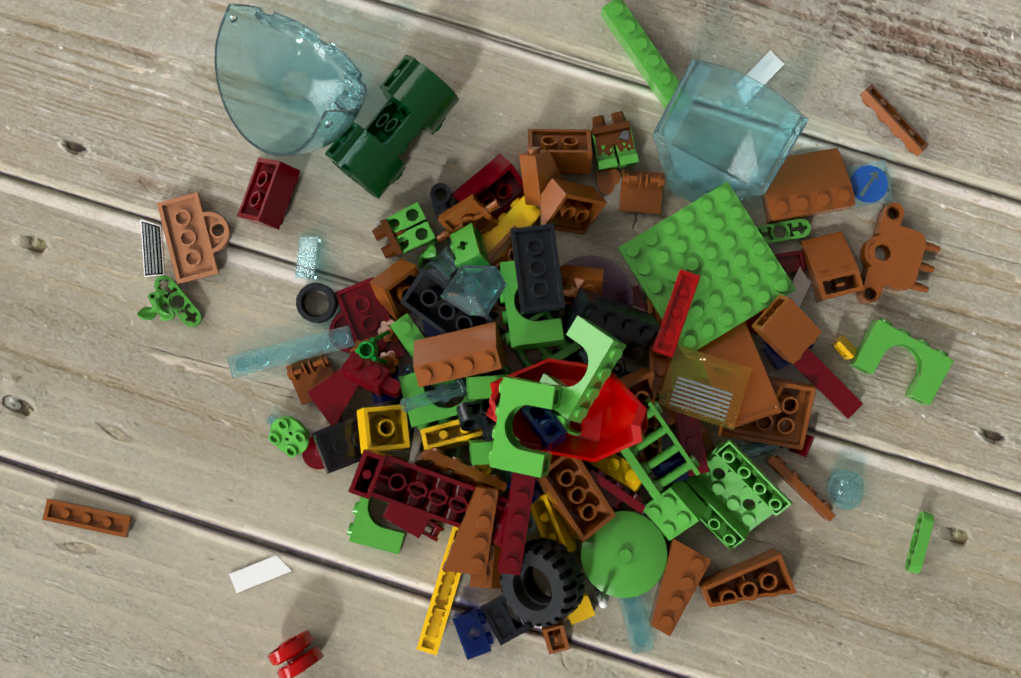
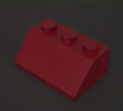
M499 154L455 190L452 195L458 203L472 194L484 205L497 199L501 207L491 212L497 220L502 213H506L511 208L510 205L516 198L519 197L521 199L524 196L523 181L512 163Z
M258 158L237 216L279 230L284 222L286 209L291 202L294 187L298 183L300 170L281 161Z

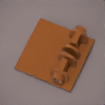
M622 169L619 211L661 215L662 193L665 184L664 173Z
M325 350L286 366L287 376L292 381L302 406L313 401L307 392L334 374Z

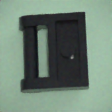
M503 595L494 598L480 607L500 645L507 643L534 627L532 622L528 624L522 621V617L519 616L518 618L522 625L516 628L503 602L507 601Z

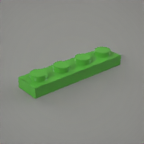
M405 314L392 323L390 327L413 358L414 341L423 339L424 336L410 316ZM455 380L432 384V386L440 396L457 383Z

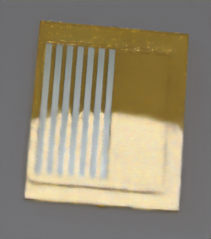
M677 345L668 373L666 374L658 404L660 407L734 430L752 368Z

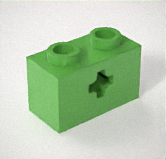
M472 223L450 235L452 242L450 248L455 255L454 264L459 271H463L469 277L490 265L483 236Z

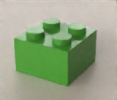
M678 477L663 487V491H661L662 500L655 503L653 498L650 497L644 504L646 507L643 511L670 541L700 521L708 508L684 480Z

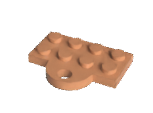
M198 192L158 202L157 206L177 284L180 285L220 274L215 254L222 251L230 241L231 230L228 222L217 213L204 212L200 193ZM217 225H223L224 233L221 236L214 234V228Z

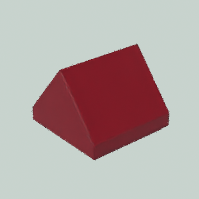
M806 434L803 450L789 448V451L806 458L815 437Z

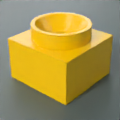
M406 404L367 407L357 410L361 454L364 449L385 452L410 448ZM381 424L386 428L385 434L381 431Z

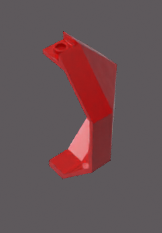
M547 358L505 377L513 376L540 381L543 374L558 378L571 387L583 379L588 364ZM611 371L609 378L599 391L598 397L589 408L587 416L581 423L570 422V426L573 429L581 432L579 436L567 433L558 424L553 415V409L525 405L517 411L513 419V432L515 437L520 440L540 443V451L597 462L643 441L648 427L647 409ZM503 378L490 383L492 394L490 395V406L486 415L495 422H497L496 406L500 402L501 396L499 385Z

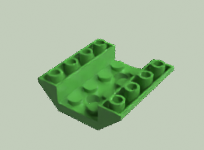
M731 439L721 442L706 454L709 472L689 477L685 473L681 477L708 508L700 520L730 551L746 540L748 533L770 515H779L793 503ZM721 468L725 475H717L715 469ZM745 500H753L756 506H748Z

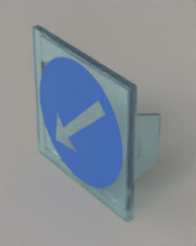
M886 160L845 167L852 184L856 204L852 209L894 201Z

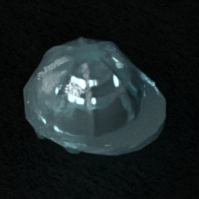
M846 469L833 471L828 477L827 492L833 504L839 509L849 510L861 502L864 485L859 474Z

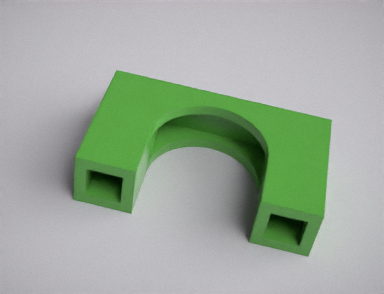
M514 261L500 262V270H496L498 283H502L503 290L499 291L500 303H505L506 311H502L503 324H508L509 332H505L506 346L511 345V352L563 345L564 335L561 318L530 321L518 313L514 304L518 295Z
M577 315L566 335L580 344L587 352L588 368L585 376L579 383L571 387L558 378L543 374L539 382L561 385L559 408L555 410L567 420L581 423L587 416L593 401L598 397L605 381L609 378L616 362L621 358L626 345L592 321Z
M886 319L873 320L849 365L866 375L874 374L888 349L893 346L904 347L912 353L916 361V373L905 396L921 405H930L954 360L948 357L949 354L945 351L930 348L928 342L910 337L911 333L908 331L895 329L892 327V323Z
M415 372L398 377L411 427L417 426L418 430L430 427V422L437 420L439 424L450 422V417L457 415L456 408L461 403L487 399H468L466 393V396L458 405L451 408H442L435 405L429 399L425 386L419 387Z
M515 372L467 376V398H490L492 394L490 383ZM484 439L469 440L470 462L472 465L490 464L489 451L493 447L494 441L485 442Z
M513 376L503 377L499 385L500 402L497 404L495 411L497 422L492 431L494 442L493 447L489 451L490 467L539 478L548 476L552 453L530 449L520 444L513 432V419L517 411L525 405L551 410L559 408L561 385Z
M361 497L360 501L354 505L353 514L356 516L354 523L350 522L347 535H350L349 541L399 555L406 531L384 526L377 522L370 510L372 497L370 499Z

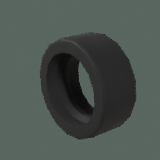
M322 283L307 284L299 291L296 297L298 313L309 322H327L337 311L338 300L331 288ZM313 291H322L328 296L329 307L322 315H312L305 308V299Z

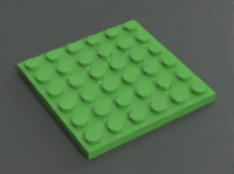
M728 181L618 247L620 254L661 320L663 319L679 270L682 269L701 276L677 343L684 357H687L769 307L779 294L787 296L796 290Z

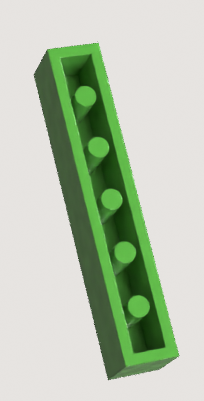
M613 0L602 7L600 16L669 116L672 117L688 106L691 98L624 1Z

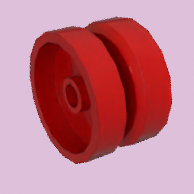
M309 630L287 639L267 655L273 666H277L285 661L287 662L278 669L277 674L279 678H293L314 665L324 656L318 646L304 650L314 640Z

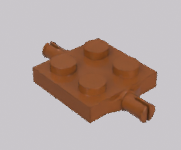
M472 194L438 215L439 222L446 229L439 235H436L438 242L442 243L450 238L452 233L470 223L482 235L498 226L497 220L491 212L501 207L499 201L495 199L491 203L484 205Z

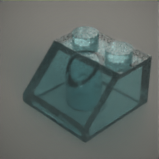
M461 265L441 294V297L468 315L487 316L507 284L497 266Z

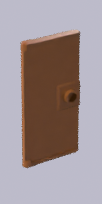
M745 321L697 350L711 387L733 394L730 396L713 390L714 393L732 398L728 400L715 396L730 402L729 405L717 401L720 404L729 406V409L719 406L721 409L728 411L727 413L722 412V414L726 415L724 419L728 429L770 415L779 414L783 411Z

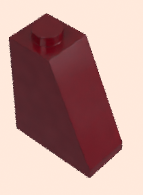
M339 369L308 391L307 394L329 424L333 426L339 421L359 385L346 379L342 369Z

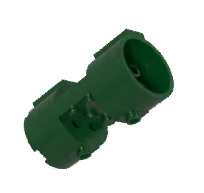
M409 55L403 57L379 88L383 91L382 93L388 101L367 127L363 129L360 125L351 121L325 153L337 168L377 199L383 195L391 184L402 176L406 167L398 156L407 150L410 141L418 136L422 129L432 135L442 127V123L446 119L445 117L459 101L454 91L440 77L421 64L416 58Z

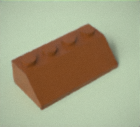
M497 321L414 341L413 367L419 387L502 369L508 364Z
M551 454L548 476L536 477V481L571 535L584 542L612 520L616 514L581 459Z

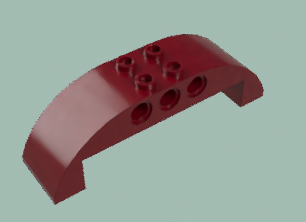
M364 449L348 492L366 499L374 497L459 528L477 485L394 455ZM498 494L491 540L495 545L501 547L508 498Z

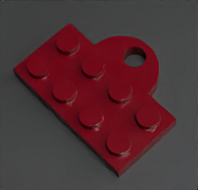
M375 277L334 292L342 312L332 320L329 327V336L333 345L343 352L351 353V349L355 346L357 340H370L371 337L379 335L378 329L381 327V322L391 319L389 312L378 301L370 285V281ZM339 330H344L347 334L343 342H338L335 338V334ZM381 338L376 342L379 348L378 357H380L381 353L394 351L397 359L406 355L400 340L397 342H385Z

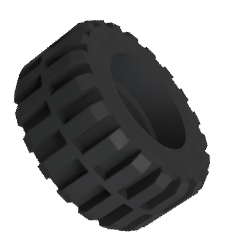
M538 538L525 543L520 575L500 573L502 574L500 585L503 587L501 592L507 599L506 604L508 607L511 606L514 610L513 613L517 617L521 616L522 621L528 624L532 622L533 626L540 627L542 625L543 627H549L557 624L578 608L585 593V585L583 584L585 577L584 573H581L580 569L582 567L580 562H576V556L573 552H568L565 545L562 543L558 545V541L553 539ZM533 567L542 571L548 578L552 588V597L544 594L536 585L533 578Z

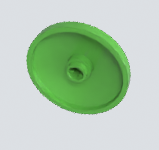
M620 510L614 511L616 516L586 541L582 542L581 562L585 574L597 589L613 597L631 598L649 591L660 580L667 563V547L662 533L651 520L633 511Z

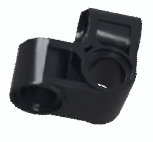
M490 398L464 402L458 405L456 411L461 429L463 431H472L482 428L484 441H494L492 431L496 422L486 415L490 406Z

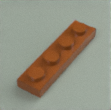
M873 84L860 94L863 103L875 111L877 118L890 127L892 134L905 143V147L909 152L918 156L928 147L929 144Z
M769 454L763 460L824 520L831 521L836 516L831 511L833 507L824 499L820 501L816 497L818 493L810 485L805 486L800 481L802 477L796 471L792 470L790 472L785 467L787 463L779 455Z
M48 498L42 520L126 538L129 535L133 516Z

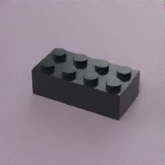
M431 264L421 270L400 301L401 304L442 334L495 322L499 316L498 313Z
M582 287L561 321L566 334L577 315L592 321L626 345L622 356L636 361H640L661 328L652 313Z

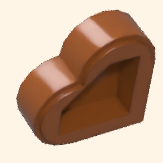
M615 169L595 172L599 192L602 195H610L614 190V186L620 182V172Z

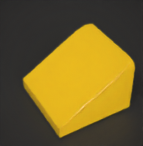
M841 335L832 343L834 349L844 360L852 359L855 356L857 349L845 335Z

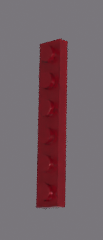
M518 440L523 446L540 451V443ZM516 472L512 473L497 568L498 573L520 575L536 479L534 476Z

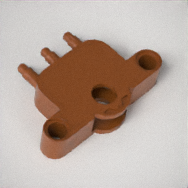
M898 203L888 204L880 210L872 239L867 240L860 249L859 257L864 266L861 274L864 290L856 292V298L862 304L876 302L880 298L883 288L894 292L907 289L925 293L929 291L928 286L917 283L916 279L919 270L931 273L935 270L934 266L922 262L924 251L938 253L941 248L933 243L926 242L924 235L919 231L901 226L904 209ZM888 209L894 211L895 218H891L888 215ZM876 247L883 249L885 253L883 261L875 256ZM866 289L872 292L871 299L865 297Z

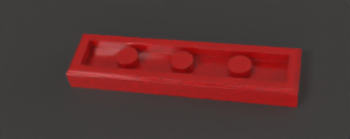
M682 269L679 270L660 325L661 328L658 331L652 348L653 352L673 358L701 277L700 275Z

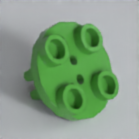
M281 416L272 423L268 437L272 444L276 445L289 457H295L308 448L310 431L298 419L291 416Z

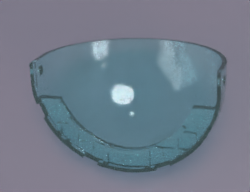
M229 3L217 33L214 61L216 81L221 100L229 118L239 133L255 148L273 156L308 154L322 149L339 139L355 122L367 98L366 83H362V74L357 66L335 44L330 42L328 45L318 38L319 33L292 18L274 12L273 15L264 13L261 7Z

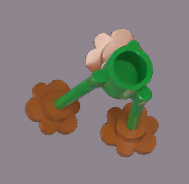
M395 320L382 321L381 327L378 329L379 335L371 337L370 340H357L351 352L354 350L362 358L377 361L376 363L389 369L390 373L394 374L396 366L399 364L396 353L394 351L383 352L378 357L379 348L376 342L381 338L385 342H397L399 340L390 327Z

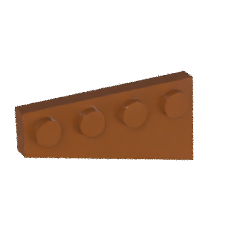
M437 448L420 452L415 458L414 462L422 464L423 461L431 463L432 469L437 471H452V476L458 479L467 480V478H470L471 484L498 488V493L504 492L507 483L501 481L502 478L500 476L485 474L482 472V468L475 465L467 466L463 464L462 459L454 456L451 458L443 455L444 452Z
M475 487L463 521L460 523L458 533L443 564L442 571L486 576L498 488Z

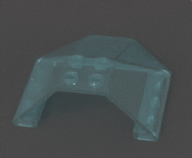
M693 58L658 122L652 137L668 181L669 191L693 203L728 181L738 199L742 201L746 198L757 197L766 193L809 119L772 88L736 69Z

